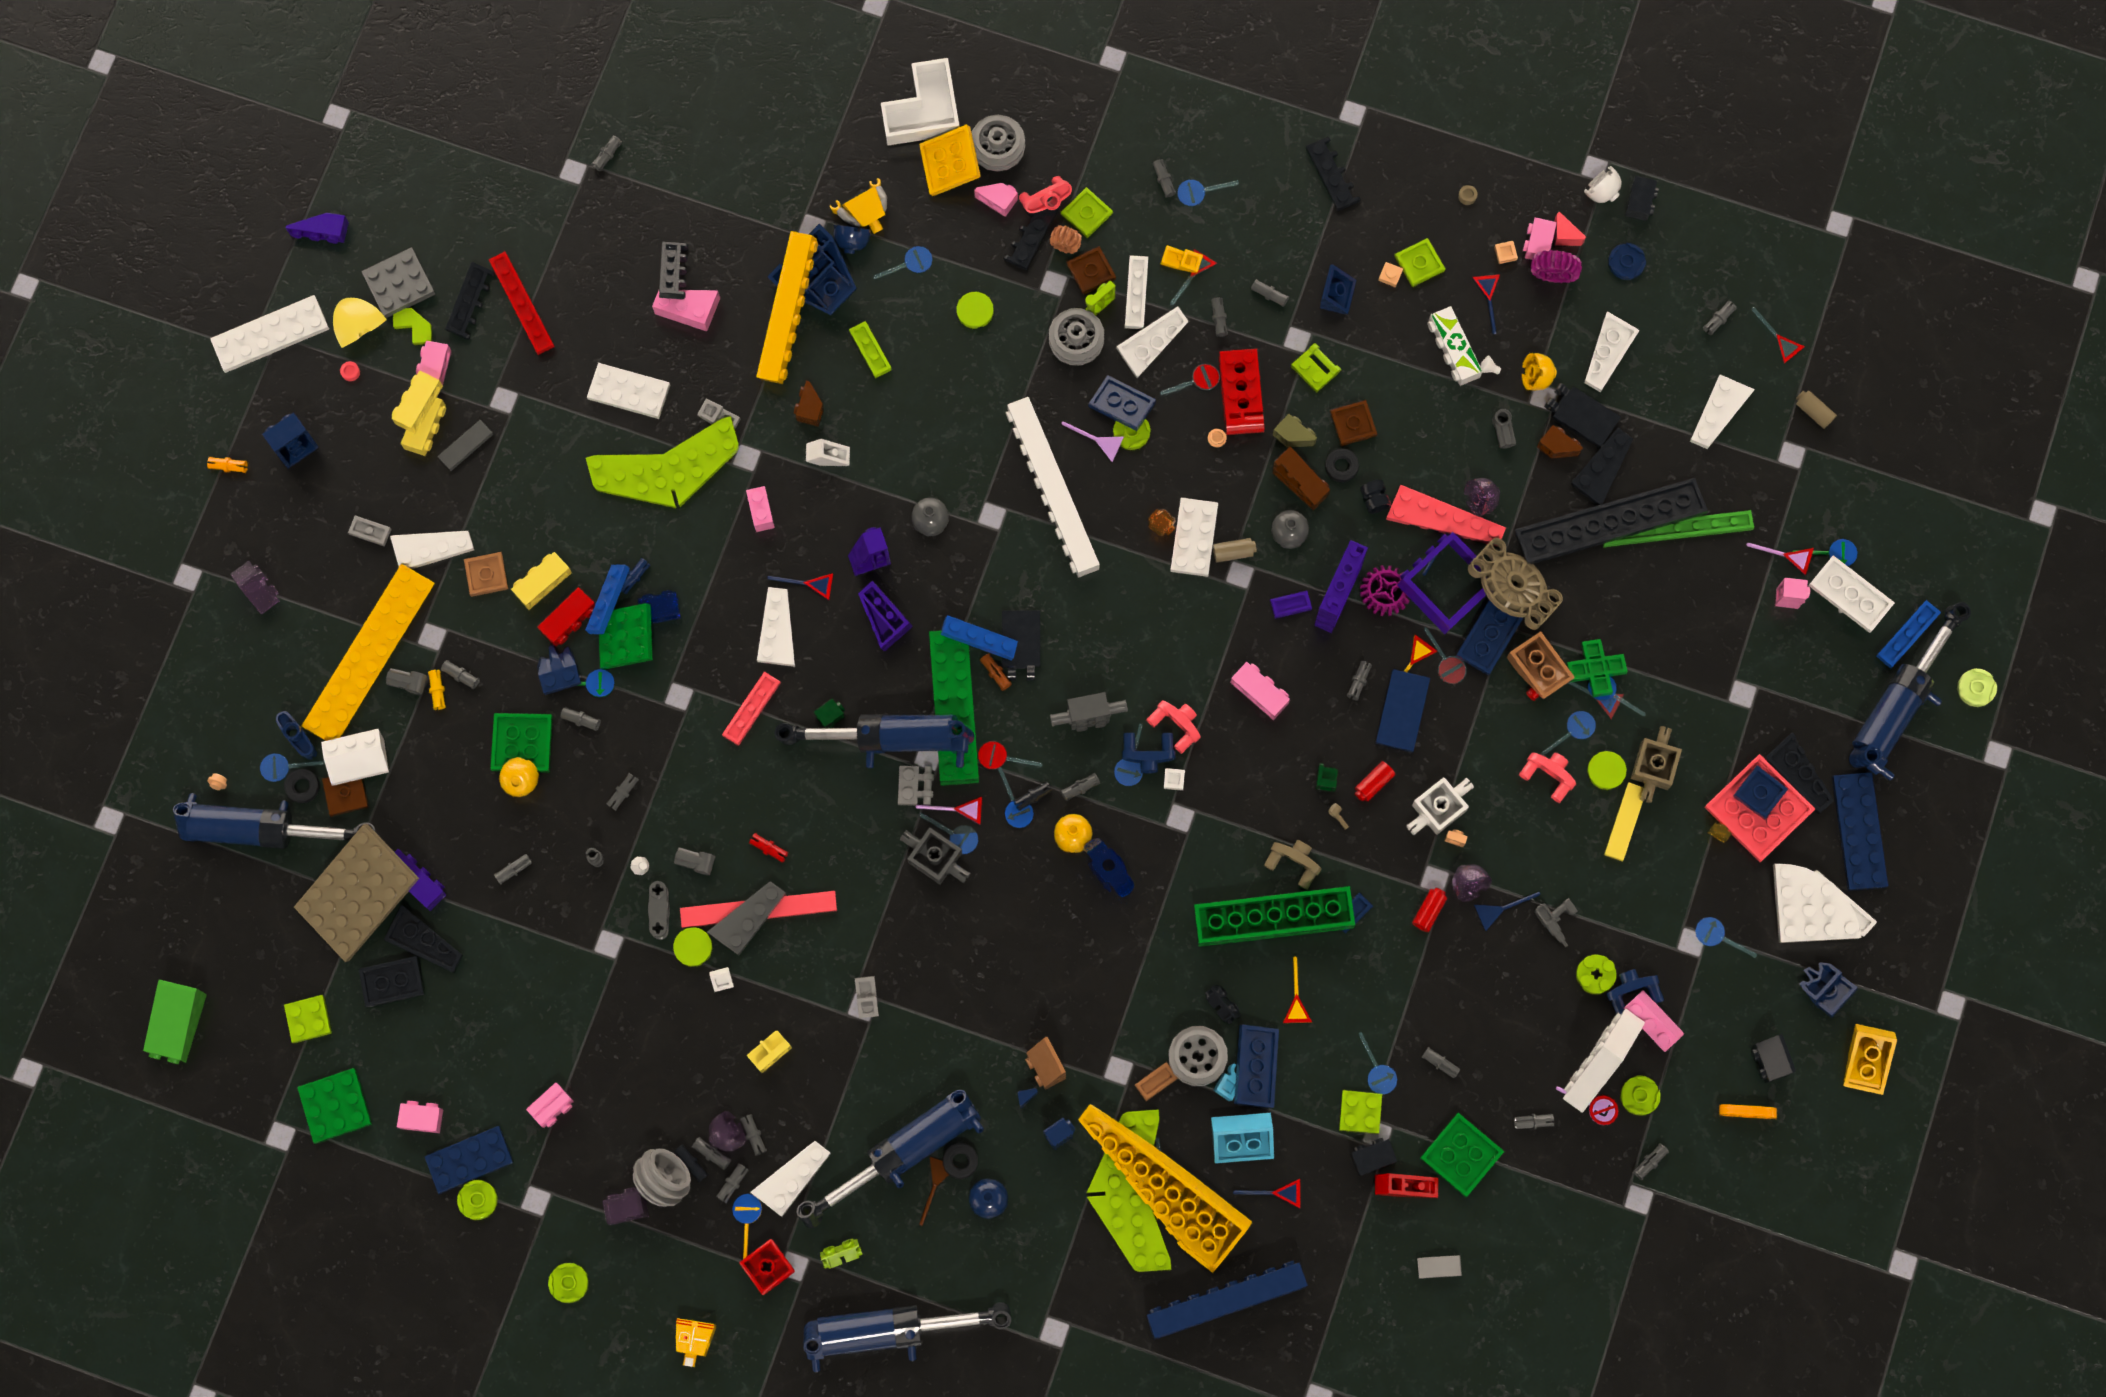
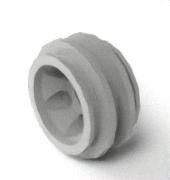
M1003 115L987 116L973 128L972 138L977 161L985 169L997 172L1008 170L1017 165L1023 157L1025 150L1024 132L1018 122L1012 118ZM1010 135L1013 139L1009 140L1007 136ZM986 144L988 145V148L983 149L982 145ZM1006 148H1011L1008 152L1005 151Z
M1071 308L1061 312L1053 319L1049 328L1050 348L1061 362L1069 365H1084L1092 362L1100 354L1104 346V328L1100 319L1092 312L1082 308ZM1092 331L1093 335L1088 336L1087 332ZM1074 332H1079V335L1075 336ZM1061 336H1065L1066 340L1060 341L1059 338ZM1084 343L1089 344L1086 348L1082 347ZM1074 346L1076 349H1070L1069 347Z
M1191 1026L1182 1030L1173 1039L1169 1049V1065L1174 1075L1183 1083L1191 1086H1206L1216 1081L1224 1072L1228 1061L1227 1047L1223 1038L1214 1030L1204 1026ZM1200 1039L1206 1041L1204 1046L1199 1045L1198 1041ZM1186 1042L1191 1043L1192 1047L1190 1049L1184 1047ZM1210 1050L1216 1051V1055L1214 1057H1211L1209 1055ZM1198 1053L1199 1056H1203V1060L1197 1062L1196 1059L1192 1058V1055ZM1182 1056L1187 1058L1186 1063L1180 1062ZM1206 1064L1212 1066L1210 1071L1205 1070L1204 1066ZM1192 1067L1197 1068L1198 1072L1196 1074L1190 1072Z
M650 1149L644 1152L642 1157L634 1164L633 1182L637 1190L649 1202L663 1207L674 1206L688 1194L691 1181L689 1170L674 1153L666 1149Z

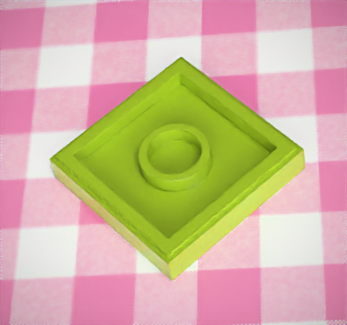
M1087 187L1061 211V215L1086 238L1093 234L1113 214V211Z
M1428 238L1395 254L1397 262L1403 268V272L1412 287L1445 271L1444 265Z

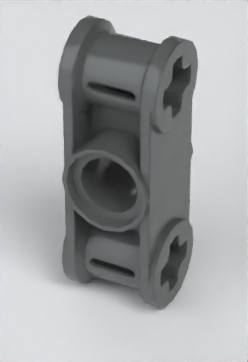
M655 881L650 885L648 903L649 931L658 940L665 939L668 936L670 917L669 891L661 881ZM660 887L663 891L660 892V895H657L655 891H658ZM658 926H661L663 929L660 930V934L655 931L658 929Z

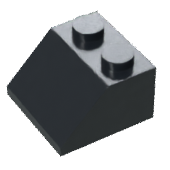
M1783 1034L1752 1046V1057L1758 1062L1760 1067L1758 1068L1760 1078L1764 1079L1765 1084L1788 1077L1796 1072Z

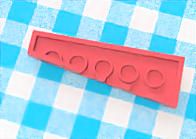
M1400 485L1386 518L1389 521L1405 525L1411 524L1426 530L1432 529L1443 534L1454 532L1460 538L1471 539L1472 541L1489 544L1494 538L1502 539L1506 527L1403 485Z

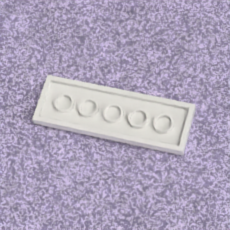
M315 295L210 339L223 371L227 373L327 331L329 327Z

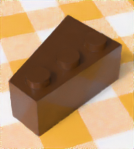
M1291 446L1274 462L1272 473L1313 511L1329 496L1330 489L1327 482L1320 479Z

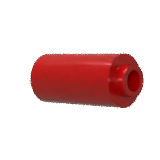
M1381 761L1355 787V795L1361 801H1369L1396 775L1387 763Z
M1439 888L1430 889L1412 924L1422 931L1429 932L1447 900L1446 893Z

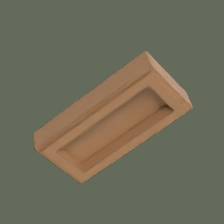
M1166 1062L1136 1083L1135 1087L1145 1101H1148L1178 1078Z

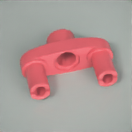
M1055 176L1052 179L1053 185L1032 196L1027 192H1023L1020 194L1019 200L1023 204L1024 209L1029 213H1036L1045 209L1055 210L1060 206L1061 201L1071 194L1072 186L1060 176Z
M1162 700L1157 705V709L1146 719L1152 727H1155L1165 716L1176 723L1185 733L1174 745V748L1181 754L1193 742L1196 743L1201 738L1191 722L1197 714L1187 704H1184L1178 710L1170 703Z
M1531 753L1527 758L1528 762L1519 773L1521 778L1528 781L1536 769L1540 768L1559 781L1560 784L1551 796L1558 803H1561L1569 790H1572L1576 785L1573 777L1564 770L1568 760L1558 753H1554L1550 759L1537 753Z

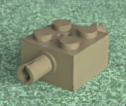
M1664 726L1659 728L1657 741L1644 738L1640 743L1631 779L1644 783L1640 800H1646L1647 803H1652L1656 787L1668 790L1672 786L1682 751L1680 748L1668 745L1672 729L1667 728L1665 731L1666 727Z

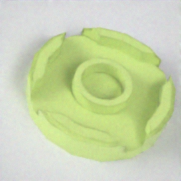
M1975 668L1965 672L1960 677L1957 691L1963 702L1970 706L1981 707L1994 699L1997 693V684L1989 672Z

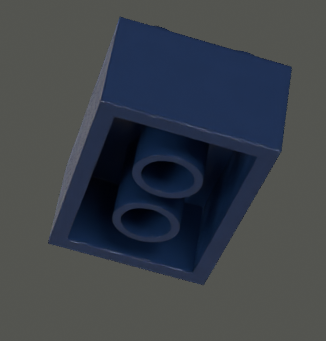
M294 412L285 415L279 423L269 426L262 434L288 469L319 448Z

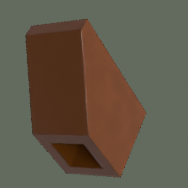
M806 381L805 386H801L799 392L801 399L799 404L796 403L794 414H796L797 421L819 427L824 411L823 403L811 383Z
M1552 425L1537 445V448L1551 459L1579 456L1583 449L1578 440L1571 439L1562 428L1555 427L1554 425Z

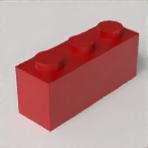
M578 587L538 626V629L556 647L559 644L562 645L567 641L568 635L572 631H577L581 627L582 622L586 618L591 617L595 603Z

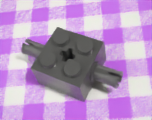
M1103 692L1067 699V712L1050 714L1052 727L1069 723L1072 730L1081 732L1087 730V727H1105L1107 723H1110L1111 714L1128 712L1126 700L1113 703L1107 702L1106 693Z
M929 828L921 839L908 832V830L901 836L900 841L913 848V852L907 859L908 863L941 885L949 874L959 879L962 883H965L966 878L970 876V872L957 865V860L962 855V849L933 829ZM938 853L939 858L933 860L931 854L936 855Z

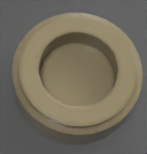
M1470 185L1463 186L1458 194L1460 202L1465 205L1473 204L1477 199V190Z

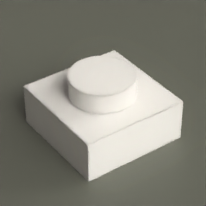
M1166 768L1164 789L1183 790L1185 770Z
M728 967L709 972L715 992L734 987Z

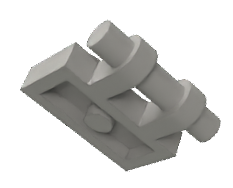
M919 766L899 767L898 805L916 806L918 805V798H923V805H931V798H933L931 787L932 781H934L931 766H925L924 774H919ZM919 781H924V791H918Z

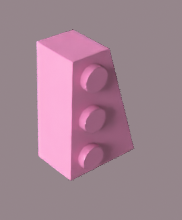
M678 290L686 293L685 299L659 298L658 291L652 306L656 315L708 331L720 300L718 291Z

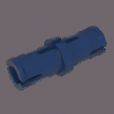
M641 558L635 567L629 570L621 590L624 594L627 595L629 590L636 582L641 580L640 577L651 566L646 560Z

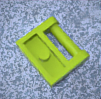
M1111 281L1107 284L1103 283L1097 289V293L1088 295L1085 299L1086 310L1092 312L1095 316L1115 299V285Z
M1314 343L1291 364V367L1317 393L1342 369L1338 365L1335 366L1319 349L1320 347ZM1313 354L1330 370L1328 374L1310 358Z

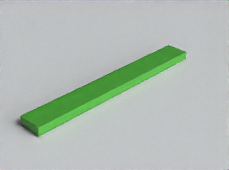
M1748 510L1698 516L1604 543L1603 547L1749 531L1754 529L1752 512Z

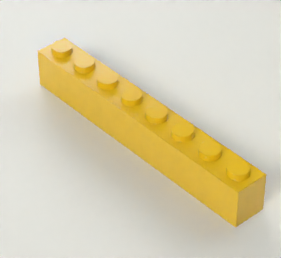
M793 231L790 233L756 376L761 380L783 384V381L787 378L788 370L786 368L792 358L791 347L796 340L795 330L801 319L799 313L805 303L804 292L809 286V271L812 270L814 265L812 260L813 254L818 248L817 239L812 235Z

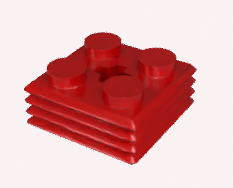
M772 1239L740 1261L741 1267L762 1295L768 1293L795 1272ZM765 1262L768 1264L772 1263L770 1272H763L762 1269Z

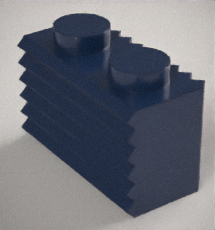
M1061 1118L1043 1132L1052 1148L1057 1150V1147L1060 1148V1145L1070 1141V1138L1073 1139L1075 1127L1069 1119L1065 1121L1064 1118Z

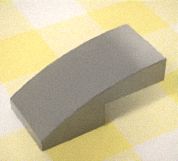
M708 399L704 401L697 414L710 424L731 416L734 429L741 420L739 416L723 409V406Z
M875 976L855 978L859 1018L879 1016Z
M1460 1255L1417 1258L1420 1279L1462 1276Z

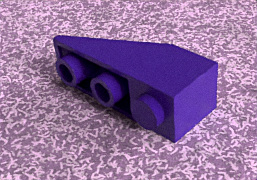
M324 213L286 225V229L294 238L308 237L313 241H320L321 239L337 244L338 242L344 243L349 222L345 215Z

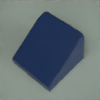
M1036 1088L1017 1092L1020 1109L1038 1094Z

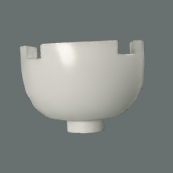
M1612 166L1608 167L1610 171L1606 173L1603 170L1588 184L1591 187L1589 190H1584V193L1593 201L1605 203L1610 200L1613 202L1620 195L1618 191L1621 188V178Z

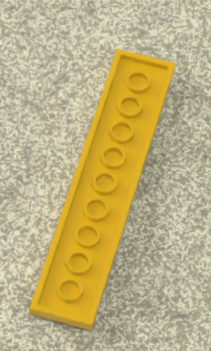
M400 565L301 726L302 728L325 741L341 738L433 588L434 582L407 566Z

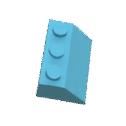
M1271 1113L1211 1117L1215 1163L1274 1159Z

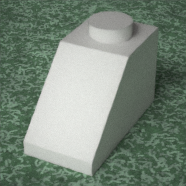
M824 439L806 444V462L819 466L849 465L850 447Z

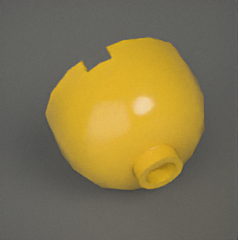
M1530 353L1523 362L1522 368H1525V374H1522V381L1527 390H1544L1551 385L1556 377L1557 371L1551 358L1544 354Z
M517 757L510 759L503 765L500 771L499 782L501 788L507 794L514 797H522L535 789L539 773L537 767L530 760Z
M1068 814L1057 822L1054 829V838L1058 847L1063 851L1079 853L1085 850L1091 843L1092 827L1083 816Z

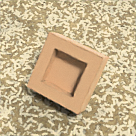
M1513 241L1495 244L1494 248L1499 264L1518 259Z
M1386 262L1378 281L1396 287L1403 268Z
M1459 830L1448 831L1445 842L1464 847L1468 836H1465Z

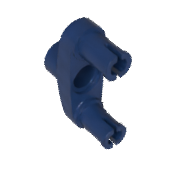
M286 711L278 713L276 723L296 751L308 760H312L313 756L316 757L317 751L296 720ZM297 729V734L290 737V731Z
M1124 733L1122 759L1128 762L1140 763L1141 773L1158 772V763L1176 759L1175 750H1173V733H1162L1161 751L1135 750V733Z
M1636 969L1619 974L1622 984L1606 993L1608 1000L1612 1002L1616 1014H1622L1624 1011L1623 994L1642 987L1648 989L1650 997L1655 1003L1664 1001L1659 987L1658 976L1639 978Z

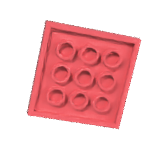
M1760 754L1704 807L1759 862L1768 856L1815 810ZM1757 765L1788 788L1765 820L1733 797Z

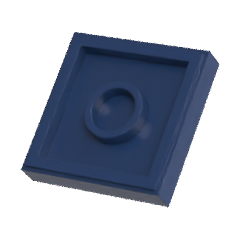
M1757 765L1733 797L1765 820L1788 788Z

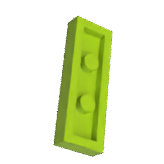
M866 321L849 329L851 336L875 378L892 370Z

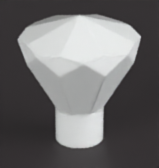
M1487 356L1481 362L1482 373H1500L1501 368L1495 365L1490 356Z
M637 856L631 861V870L634 874L643 875L648 871L649 862L645 857Z

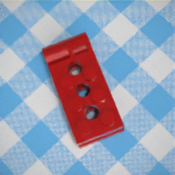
M1257 349L1220 351L1219 369L1226 435L1264 432ZM1236 370H1241L1243 373H1237ZM1237 388H1244L1245 390L1239 391ZM1243 405L1247 408L1241 409L1239 406Z

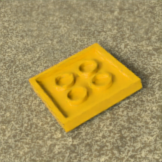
M967 124L919 144L930 195H938L981 177L971 128Z

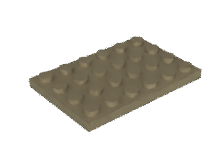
M363 824L294 908L333 950L347 962L355 955L419 878L368 824Z

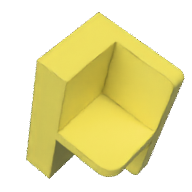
M775 1031L764 1041L761 1040V1044L747 1056L758 1070L763 1073L792 1047L778 1031Z

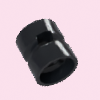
M1374 480L1360 487L1362 497L1367 499L1365 505L1369 514L1384 511L1392 505L1389 496L1384 494L1386 488L1383 480Z

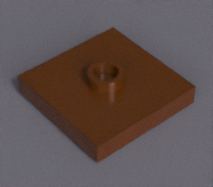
M1100 246L1066 262L1083 295L1099 288L1103 283L1107 284L1109 281L1116 280V275Z
M1366 400L1330 410L1341 446L1377 436Z
M329 777L322 779L331 817L369 807L363 779L333 786Z

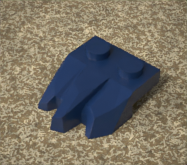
M551 645L549 647L550 658L540 656L537 667L544 695L582 684L575 656L569 647L559 654L556 647Z
M1820 962V970L1818 972L1810 967L1804 969L1810 981H1802L1799 984L1811 1001L1833 1018L1858 990V987L1842 976V972L1832 964Z

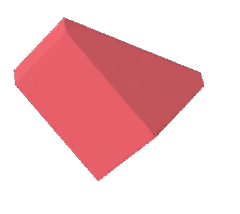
M1560 212L1557 213L1554 222H1557L1554 232L1555 246H1581L1586 236Z

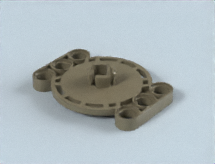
M1500 538L1492 539L1468 566V572L1471 576L1481 578V583L1488 599L1501 611L1511 616L1525 617L1526 626L1532 630L1538 629L1563 601L1562 594L1555 589L1547 590L1545 580L1535 565L1527 564L1524 557L1518 554L1506 552V544ZM1493 544H1496L1500 551L1495 550ZM1483 554L1488 555L1491 561H1487ZM1474 565H1478L1481 568V572L1477 571ZM1549 596L1555 597L1557 602L1551 601ZM1540 606L1545 607L1547 609V613H1544L1540 609ZM1531 616L1537 619L1538 624L1531 620Z

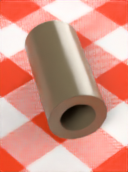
M1803 390L1796 398L1798 401L1796 405L1823 429L1837 416L1809 390L1807 392Z
M1251 538L1213 544L1216 563L1253 557L1254 552H1257L1256 543L1251 541Z

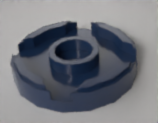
M1631 243L1620 244L1611 251L1608 258V266L1616 277L1623 280H1632L1643 272L1646 265L1645 254L1637 245Z

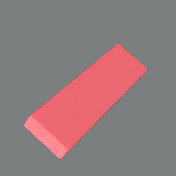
M764 672L722 736L739 746L781 682Z

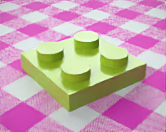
M323 995L284 1005L292 1043L332 1034Z
M1343 1090L1339 1131L1379 1134L1382 1094Z

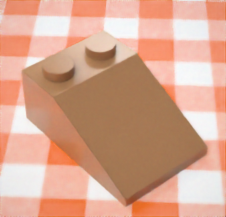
M1541 631L1512 650L1507 656V659L1517 673L1542 699H1545L1575 678Z
M1048 1037L1043 1038L1027 1052L1028 1058L1025 1059L1030 1070L1034 1068L1037 1074L1034 1078L1039 1087L1043 1086L1046 1090L1066 1079V1071Z

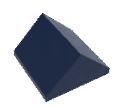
M1330 265L1320 308L1348 314L1356 279L1335 265Z

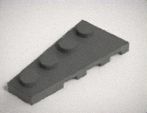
M771 881L768 882L711 928L708 933L739 956L786 895V892Z

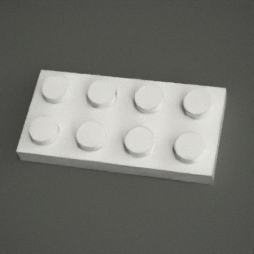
M598 363L587 399L659 419L670 388V382Z
M1181 498L1170 572L1208 577L1218 508L1217 502Z
M1835 556L1831 557L1809 584V587L1869 633L1872 632L1895 603Z

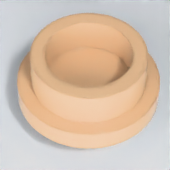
M1213 429L1209 432L1208 442L1211 446L1221 447L1225 444L1227 437L1223 430Z
M212 774V777L208 778L210 787L215 790L225 789L227 786V779L220 774Z

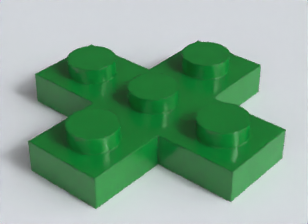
M1601 639L1583 641L1581 647L1584 660L1571 661L1566 664L1575 677L1570 682L1589 680L1593 697L1612 695L1613 690L1610 677L1625 675L1628 672L1624 654L1605 656Z

